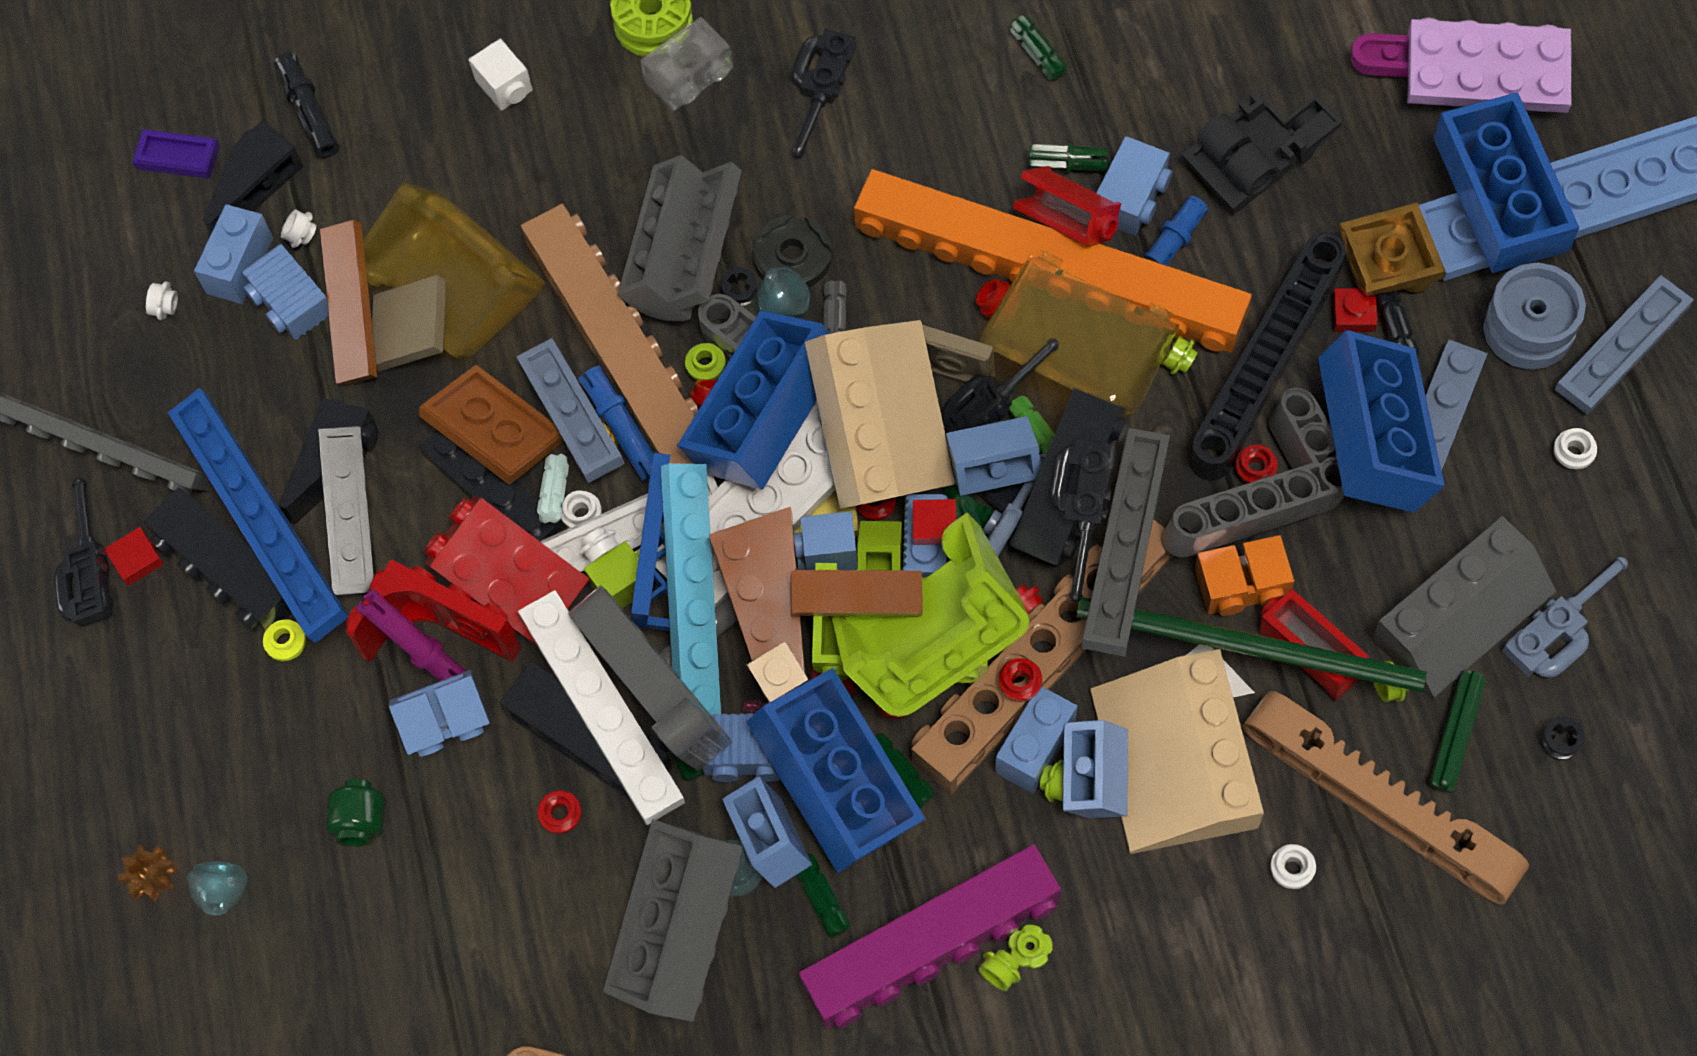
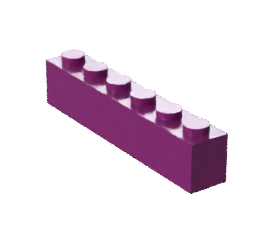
M1033 844L800 971L801 983L826 1029L834 1025L838 1029L847 1027L862 1016L861 1010L874 1003L878 1007L887 1005L901 995V988L914 981L917 985L929 982L940 974L939 968L952 960H955L957 964L969 960L980 951L978 946L994 938L995 942L1007 939L1012 933L1018 931V924L1031 917L1035 921L1047 917L1058 908L1056 903L1060 902L1062 889L1037 847Z

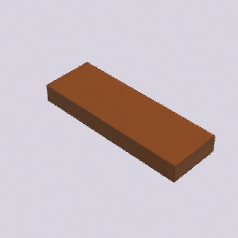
M791 570L790 573L791 616L921 617L923 614L922 571Z

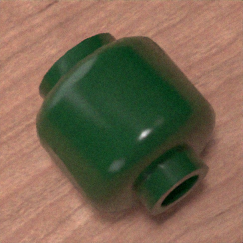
M350 779L345 781V786L336 788L329 794L327 831L335 836L336 842L341 845L358 847L371 844V839L378 837L383 830L384 795L378 790L371 788V782L367 780Z

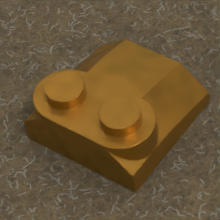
M1418 202L1340 223L1339 229L1342 242L1345 245L1347 261L1357 286L1366 296L1401 289L1409 292H1422L1431 287L1434 281L1444 278L1445 268Z

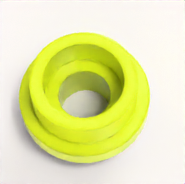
M287 619L271 624L263 636L265 651L270 657L278 661H290L297 658L302 653L306 644V635L297 622ZM290 634V638L286 643H277V639L280 636Z

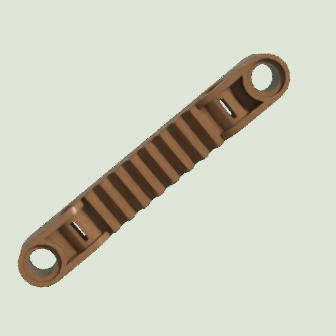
M1268 691L1242 725L1246 735L1259 746L1486 899L1497 904L1506 903L1529 869V863L1518 851L1478 824L1467 819H1456L1450 822L1451 813L1449 811L1437 817L1434 815L1436 805L1434 801H1430L1424 806L1419 805L1421 794L1419 791L1416 790L1406 796L1403 794L1405 788L1404 781L1401 780L1391 786L1388 784L1389 771L1386 770L1376 776L1373 774L1374 761L1371 760L1361 766L1358 764L1359 751L1356 750L1347 756L1343 754L1345 742L1341 740L1334 744V736L1330 727L1286 696L1275 691ZM1310 741L1315 743L1316 747L1313 746L1309 751L1302 747V745H1307ZM1458 841L1466 845L1461 853L1453 848Z

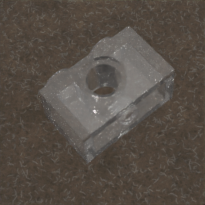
M702 17L695 20L640 60L645 83L673 111L683 104L692 102L699 95L700 91L711 83L722 80L733 68L729 44ZM689 65H695V66L690 67V68H685L686 66H689Z

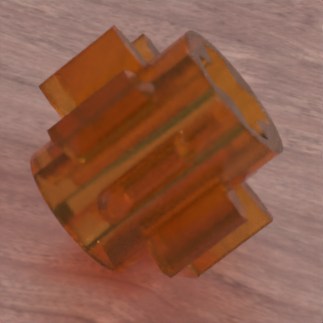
M138 845L136 853L132 854L129 858L122 857L121 859L125 863V873L119 875L118 880L124 885H131L128 893L136 900L144 892L153 901H157L158 893L162 892L165 888L172 889L174 887L170 882V873L177 870V866L171 860L164 861L167 853L160 846H157L150 853L142 845Z

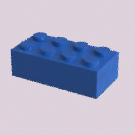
M1516 92L1442 112L1433 139L1491 272L1495 273L1570 252L1580 227L1519 93Z
M760 310L677 446L693 464H706L708 475L763 490L817 401L805 342L830 334L822 323Z
M1346 330L1318 358L1344 496L1415 513L1445 486L1416 349Z
M833 668L764 705L746 722L837 873L905 834L925 820L921 810Z

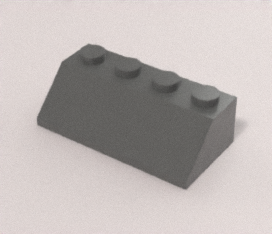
M1501 516L1380 619L1372 640L1397 665L1427 671L1423 691L1434 700L1460 677L1463 670L1470 669L1552 598L1556 590L1534 545L1508 520Z
M652 819L603 989L604 993L651 1014L694 1022L697 1008L703 998V987L709 966L715 956V945L722 920L727 913L728 899L733 881L740 868L743 846Z

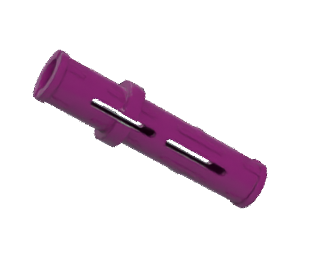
M372 590L363 597L370 603L368 606L362 601L358 603L357 611L368 618L411 656V662L417 668H425L439 681L452 677L453 674L465 672V668L462 665H459L442 650V644L436 638H428L386 601L377 590Z

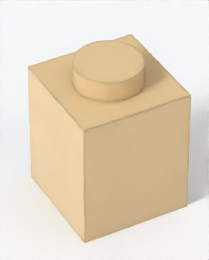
M786 642L747 664L769 702L809 681Z

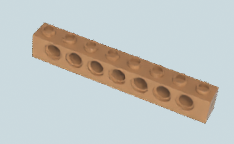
M1153 520L1139 593L1174 556L1165 549L1161 540L1162 532L1165 528L1155 520ZM1098 544L1093 546L1088 552L1082 590L1083 597L1091 599L1093 591L1088 585L1096 580L1103 546L1100 547ZM1067 574L1059 582L1054 590L1056 596L1046 606L1041 603L1030 613L1027 631L1019 639L998 653L999 656L988 666V672L979 676L977 682L969 683L971 686L961 696L958 694L953 695L941 709L940 714L943 716L932 727L928 724L925 725L913 738L911 743L913 745L912 762L950 795L958 789L1011 732L1030 701H1014L1003 694L999 686V673L1002 667L1007 662L1017 658L1031 660L1041 670L1043 678L1042 687L1050 690L1087 650L1082 649L1087 620L1080 619L1077 622L1069 623L1060 617L1064 612L1073 611L1077 613L1079 602H1073L1069 597L1074 578L1071 574ZM1038 641H1046L1054 648L1047 653H1040L1035 651L1032 645ZM1025 678L1022 682L1013 684L1022 687L1025 686L1029 682V680ZM982 701H989L994 703L997 709L993 713L982 714L974 707ZM952 732H962L969 739L964 744L953 745L946 740V737Z

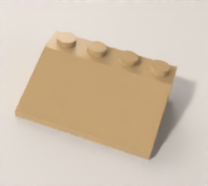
M921 320L831 333L805 342L840 509L956 484Z
M1220 649L1177 657L1090 689L1097 720H1105L1128 729L1127 816H1121L1130 854L1259 828L1264 811Z

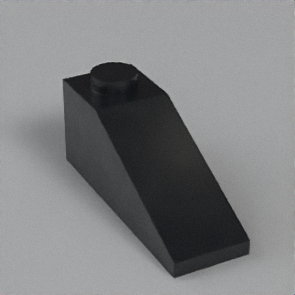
M263 120L253 129L246 131L231 151L203 218L210 234H212L225 204L254 212L304 167L295 146Z
M327 398L322 399L279 502V507L289 523L296 525L323 500L317 430L360 426L364 461L368 449L372 450L378 438V427L369 409Z

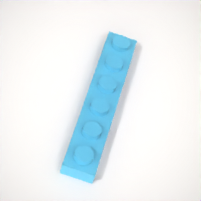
M668 463L661 466L672 669L711 715H721L712 550L709 536L711 533L706 464Z

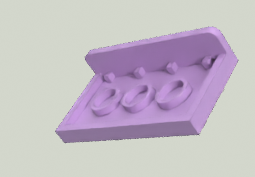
M1434 18L1411 20L1407 33L1409 35L1408 103L1468 106L1518 92L1526 110L1568 113L1571 107V29L1557 28L1553 25L1532 27L1518 26L1514 23L1482 24L1472 20L1461 22L1438 21Z

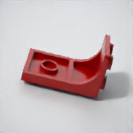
M474 496L469 501L463 498L448 517L453 521V524L445 534L437 532L423 550L428 555L424 563L454 585L467 591L482 606H485L486 603H491L504 610L509 616L508 620L511 627L537 645L521 620L518 611L556 590L568 609L589 581V578L484 499Z
M391 559L386 568L378 571L372 579L370 591L377 590L386 601L411 623L430 622L440 625L512 663L521 650L514 634L515 630L511 627L508 620L509 616L504 610L491 603H486L485 606H482L472 601V596L459 586L450 584L447 588L435 582L436 578L419 566H414L413 569H410ZM364 600V603L368 606L370 603ZM356 606L347 619L346 633L360 656L370 662L374 659L388 636L368 618L361 615L357 611Z

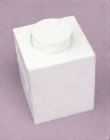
M501 39L469 59L475 81L501 111L511 104L519 103L533 90L527 69Z

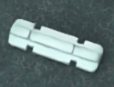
M550 454L545 459V471L539 495L541 499L538 501L537 507L539 520L545 524L547 522L556 523L561 518V506L564 501L567 482L565 478L569 470L567 457L563 454L557 456Z

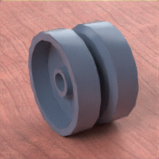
M1538 262L1519 265L1510 270L1496 285L1492 301L1485 315L1483 330L1487 344L1498 358L1511 366L1528 370L1547 368L1562 360L1571 348L1576 333L1584 320L1586 302L1582 288L1570 274L1557 266Z

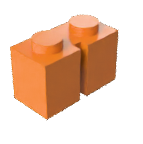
M1281 535L1243 543L1242 547L1245 553L1243 556H1238L1235 545L1197 553L1194 570L1207 615L1220 613L1222 616L1234 615L1244 610L1245 607L1261 604L1264 607L1272 598H1282L1293 588L1295 581Z

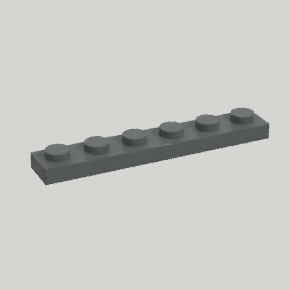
M0 392L1 422L15 425L18 420L28 424L26 431L46 439H50L51 434L63 438L61 445L82 453H85L86 448L98 452L96 459L117 467H120L121 462L132 465L131 473L155 481L157 476L169 480L167 487L172 490L180 487L188 495H191L193 489L209 491L211 482L203 471Z
M1128 428L1084 631L1082 649L1126 656L1170 435Z

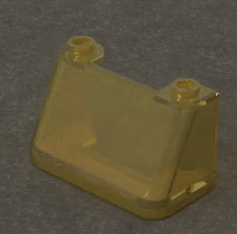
M407 182L402 183L363 239L367 282L376 287L383 283L397 288L434 275H439L446 280L443 348L457 358H461L463 355L472 357L532 302L545 286V281L455 204L434 191Z
M1041 250L1038 256L1030 254L986 325L979 342L993 346L995 352L1024 365L1047 344V340L1051 338L1057 339L1059 341V349L1053 351L1034 371L1072 390L1074 388L1082 389L1127 408L1124 414H1137L1180 324L1170 320L1173 312L1154 303H1150L1148 309L1122 299L1067 272V270L1060 267L1063 259L1044 250Z

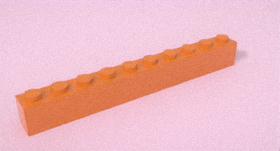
M874 169L871 170L854 207L855 227L870 237L878 238L881 236L898 242L906 249H920L935 254L937 258L945 262L956 261L971 266L981 274H995L1010 279L1017 286L1025 288L1031 286L1048 292L1049 295L1056 299H1070L1085 304L1095 312H1109L1124 317L1131 324L1138 326L1148 325L1160 329L1166 335L1173 338L1180 336L1193 339L1212 351H1226L1233 354L1249 312L1251 293L1102 244L1086 246L1053 228Z

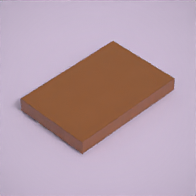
M478 365L473 366L419 406V417L509 485L564 443L556 426L550 419Z

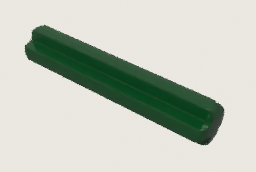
M1463 670L1460 674L1429 783L1435 790L1451 793L1455 790L1486 682L1485 677L1475 670Z

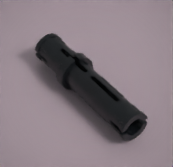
M295 53L281 54L274 60V66L283 81L284 95L287 101L294 105L304 130L311 141L316 157L321 159L329 158L335 155L340 147L316 100L313 82L311 79L306 78Z

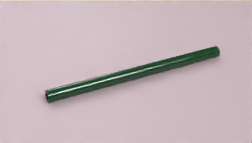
M1081 596L1077 618L1087 620L1091 598ZM1135 608L1131 627L1132 630L1421 693H1423L1427 671L1137 608Z

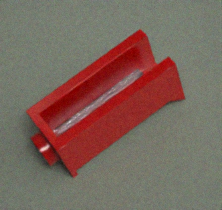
M1050 166L1022 172L1021 179L1037 187L1034 197L1016 200L1013 206L1014 209L1086 246L1111 241L1119 225L1118 215L1122 203L1113 202L1052 172Z
M1293 589L1282 598H1272L1260 613L1262 620L1259 633L1262 636L1265 635L1271 638L1369 659V655ZM1300 666L1328 691L1335 703L1360 680Z

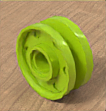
M611 0L610 2L615 36L624 48L636 55L645 57L665 56L679 49L690 37L693 27L690 0Z

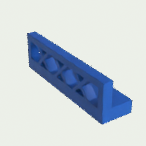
M654 452L630 619L637 627L670 631V619L649 616L650 602L663 593L668 597V584L655 570V565L657 561L666 556L665 547L657 552L659 540L665 546V534L661 531V523L664 521L661 466L670 463L671 455ZM653 580H655L659 588L652 592Z

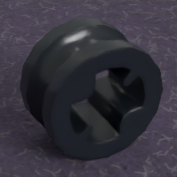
M735 267L728 270L721 280L722 294L733 298L741 306L750 304L757 294V282L754 274L743 267ZM740 280L746 282L747 292L743 293L740 290V294L732 293V282H735L736 285H738Z
M1566 716L1556 717L1547 724L1542 732L1540 739L1541 747L1553 759L1559 761L1568 760L1579 751L1585 736L1581 725L1574 719ZM1555 730L1560 735L1567 732L1571 735V739L1568 744L1564 742L1557 745L1553 741L1557 734L1552 731Z

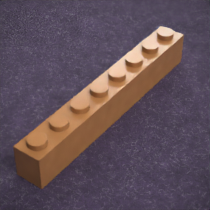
M562 203L522 224L521 229L528 248L619 396L623 395L627 401L625 407L652 451L671 455L670 463L693 464L677 444L697 414L698 408L691 397L684 400L678 389L682 388V384L672 366L665 369L659 358L663 354L655 338L652 335L645 337L640 327L644 326L637 309L631 305L627 307L622 298L618 296L620 282L615 274L608 276L604 271L603 266L606 265L604 257L596 244L589 246L584 237L588 234L577 214L570 216Z

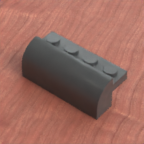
M682 155L653 166L619 287V297L641 313L665 321L689 320L693 306L709 301L717 265L721 258L726 230L729 227L734 199L738 192L737 187L742 172L739 167L731 161L702 172Z

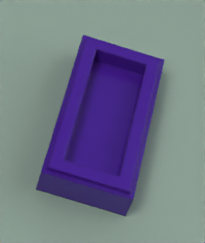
M143 129L132 163L139 170L210 179L220 144L216 138Z

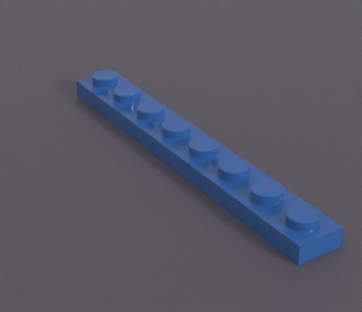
M198 388L170 410L168 414L302 630L310 640L316 643L346 620L349 615L208 394L201 388Z

